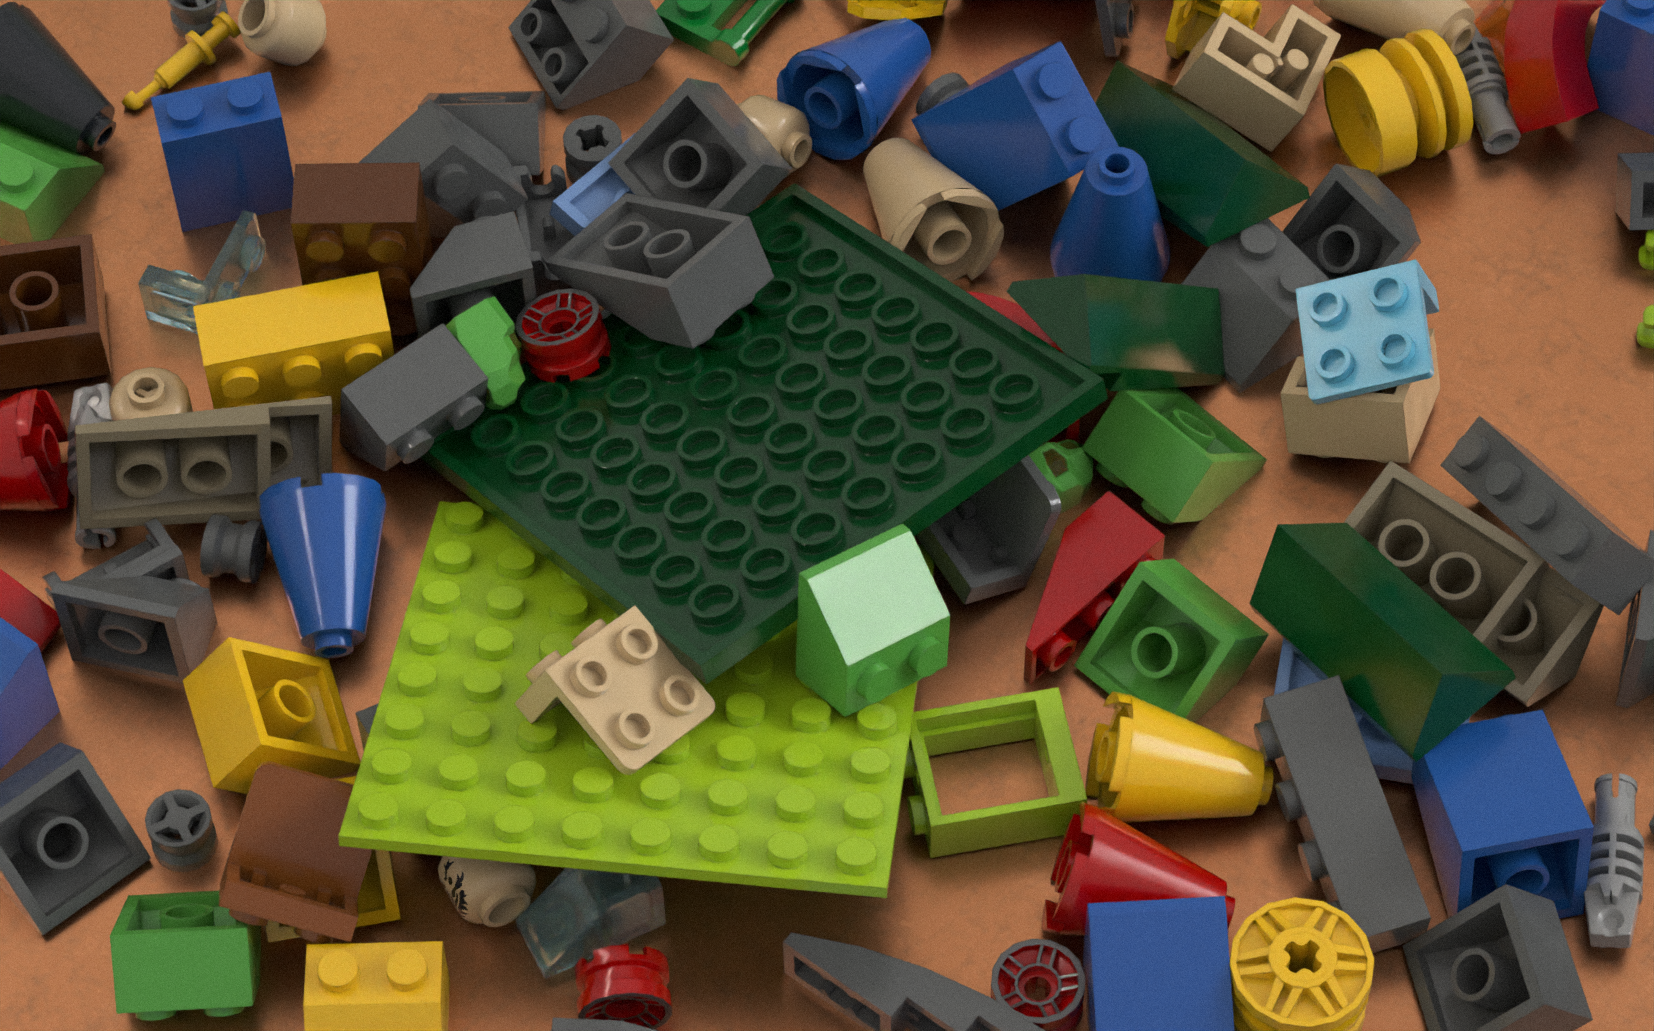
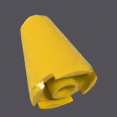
M1113 691L1106 698L1103 707L1115 710L1109 725L1096 724L1088 759L1085 784L1086 796L1098 798V807L1128 823L1246 817L1253 815L1257 805L1265 806L1268 803L1273 786V768L1265 766L1264 756L1260 751L1130 694Z

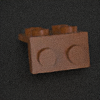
M272 761L260 763L255 769L220 881L219 906L229 909L228 913L234 919L250 925L265 926L271 920L295 927L294 932L298 936L312 942L331 944L334 938L351 942L359 917L358 895L373 849L339 846L338 835L354 785Z

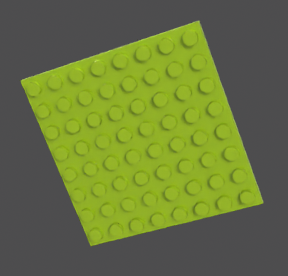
M439 501L338 835L339 846L887 898L918 681L886 696L879 702L844 717L796 677V620L708 684L694 675L715 702L714 712L705 721L636 773L625 775L617 770L563 703L557 705L533 724L527 720L515 705L516 701L532 685L526 674L537 663L555 650L562 657L574 649L571 642L592 623L602 618L608 625L620 615L482 506L466 501L457 503ZM917 544L933 577L935 562L923 545Z

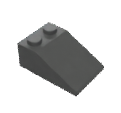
M625 193L545 261L550 273L574 289L588 292L596 298L600 306L649 338L693 349L708 341L714 335L717 327L734 312L750 304L755 294L774 278L749 216Z

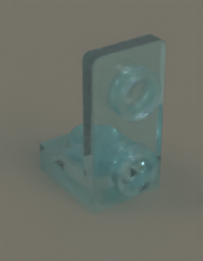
M246 210L242 211L204 281L182 270L169 271L148 264L138 282L147 319L198 334L193 306L239 298L241 287L249 272H256L265 254L266 243L265 239L260 235L256 213Z

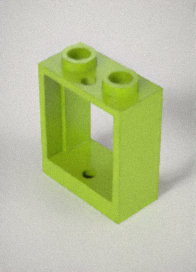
M1059 687L913 712L904 779L912 777L915 795L907 797V806L913 835L925 834L930 858L1064 835L1073 814L1080 815L1079 804L1081 802L1087 803V796ZM1035 739L1049 797L942 815L928 756Z

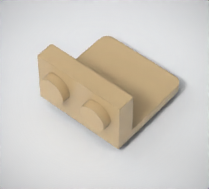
M636 606L630 608L608 625L602 618L592 623L571 642L574 649L562 657L555 650L537 663L526 674L532 685L515 703L531 724L560 703H563L617 770L625 775L636 773L705 721L715 710L713 698L694 675L679 663L656 633L654 627Z

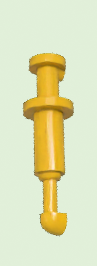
M222 11L212 20L211 23L214 26L201 37L193 30H190L185 35L187 44L154 71V80L137 94L131 90L123 98L122 104L128 109H140L144 105L143 102L160 88L170 89L201 62L212 65L216 61L212 50L228 36L238 37L241 34L238 25L227 13Z

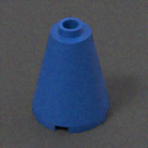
M907 18L893 19L798 52L789 60L786 67L779 72L777 77V99L801 110L805 114L809 123L813 151L833 160H851L872 145L929 63L931 46L925 31L912 20Z
M1124 147L1101 149L1088 160L1053 236L1050 247V263L1054 276L1090 274L1162 282V278L1170 263L1171 251L1147 165L1143 158L1131 149Z
M323 473L321 474L322 485L301 488L300 477L286 479L268 487L260 495L259 514L301 643L307 648L315 649V654L319 657L338 658L347 656L354 651L353 646L363 642L366 637L386 511L385 494L381 493V485L376 480L354 474Z

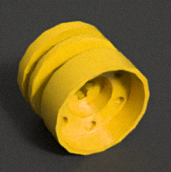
M1420 28L1407 33L1404 38H1392L1384 43L1380 48V53L1376 49L1365 48L1332 60L1325 68L1323 90L1326 110L1340 148L1352 167L1370 170L1378 178L1409 166L1415 160L1416 154L1419 157L1432 158L1437 156L1443 149L1453 150L1463 146L1471 138L1473 112L1465 77L1451 49L1444 39L1432 29Z
M1294 897L1267 903L1244 920L1232 940L1229 965L1235 1031H1362L1365 1009L1372 986L1374 956L1366 934L1347 913L1324 901Z

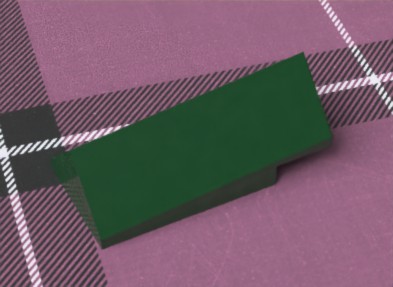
M1117 60L1095 104L1118 146L1135 151L1145 161L1160 214L1163 218L1206 247H1209L1310 198L1306 185L1217 117L1172 90L1173 85Z
M1079 274L1014 281L1006 291L1068 357L1103 378L1105 387L1109 391L1219 384L1225 376L1218 288Z
M1348 523L1277 524L1249 603L1251 608L1292 645L1299 660L1322 680L1339 675L1350 705L1415 762L1420 760L1516 679L1513 670Z

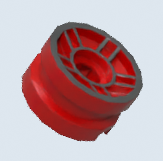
M561 289L540 295L529 302L518 314L515 327L524 348L531 373L540 380L555 383L556 376L569 375L570 381L586 377L600 368L598 359L602 354L603 356H609L611 342L603 323L600 308L596 298L586 291Z
M1029 939L1013 944L1000 954L992 969L991 998L1045 1031H1075L1082 1019L1086 976L1080 960L1067 947L1052 940ZM1037 987L1045 989L1046 999L1037 1001L1030 999L1028 996L1034 994Z
M629 944L611 945L593 950L594 960L587 963L585 958L579 959L575 965L577 990L581 993L577 999L579 1019L619 1020L656 1029L667 1023L672 1016L671 993L666 988L670 982L668 958L660 950L645 946L643 954L629 953Z

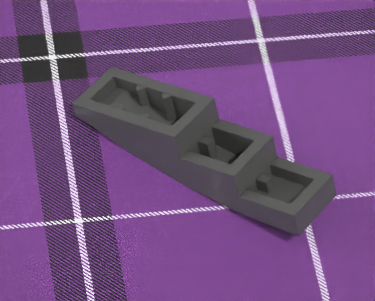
M792 932L783 941L784 973L867 1031H904L906 1028L911 1031H1045L991 997L925 967L860 946Z

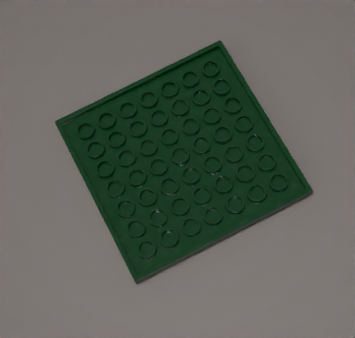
M793 183L745 215L749 216L774 278L755 294L750 304L734 312L717 327L714 335L708 341L693 349L653 340L607 309L601 311L611 342L609 356H603L602 354L598 359L600 368L588 376L574 381H570L569 375L556 376L555 383L540 380L531 373L528 361L521 365L526 379L518 389L517 398L513 404L502 410L490 409L485 405L482 414L473 423L461 430H455L451 427L436 437L432 447L420 457L618 615L621 616L630 608L636 606L654 627L656 633L679 663L706 684L798 620V581L800 572L900 524H904L911 530L913 536H916L1108 399L1103 378L796 183Z

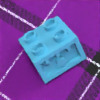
M1416 259L1295 289L1308 395L1314 404H1323L1429 379L1434 375L1426 315L1439 312L1437 290Z

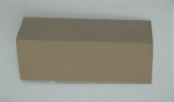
M331 396L75 425L74 437L80 529L144 526V523L153 518H156L161 525L205 523L209 521L213 514L228 516L231 521L261 519L259 514L260 495L268 487L295 477L301 478V488L322 485L321 474L332 473Z
M1390 461L1344 523H1348L1513 670L1516 679L1503 689L1507 694L1529 707L1573 679L1577 674L1604 605L1572 585L1559 572L1552 569L1548 562L1533 549Z

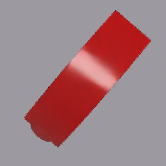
M1515 0L1510 11L1505 33L1504 68L1508 96L1520 134L1567 122L1599 109L1586 63L1585 35L1592 14L1599 7L1603 6L1606 0Z

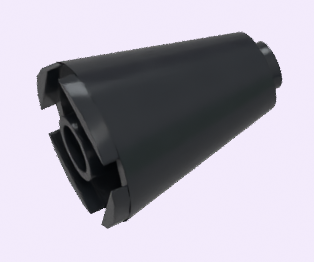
M14 1L0 6V120L78 154L86 153L90 149L98 151L103 148L111 139L116 129V122L113 121L115 114L114 106L30 8L22 4L20 6Z

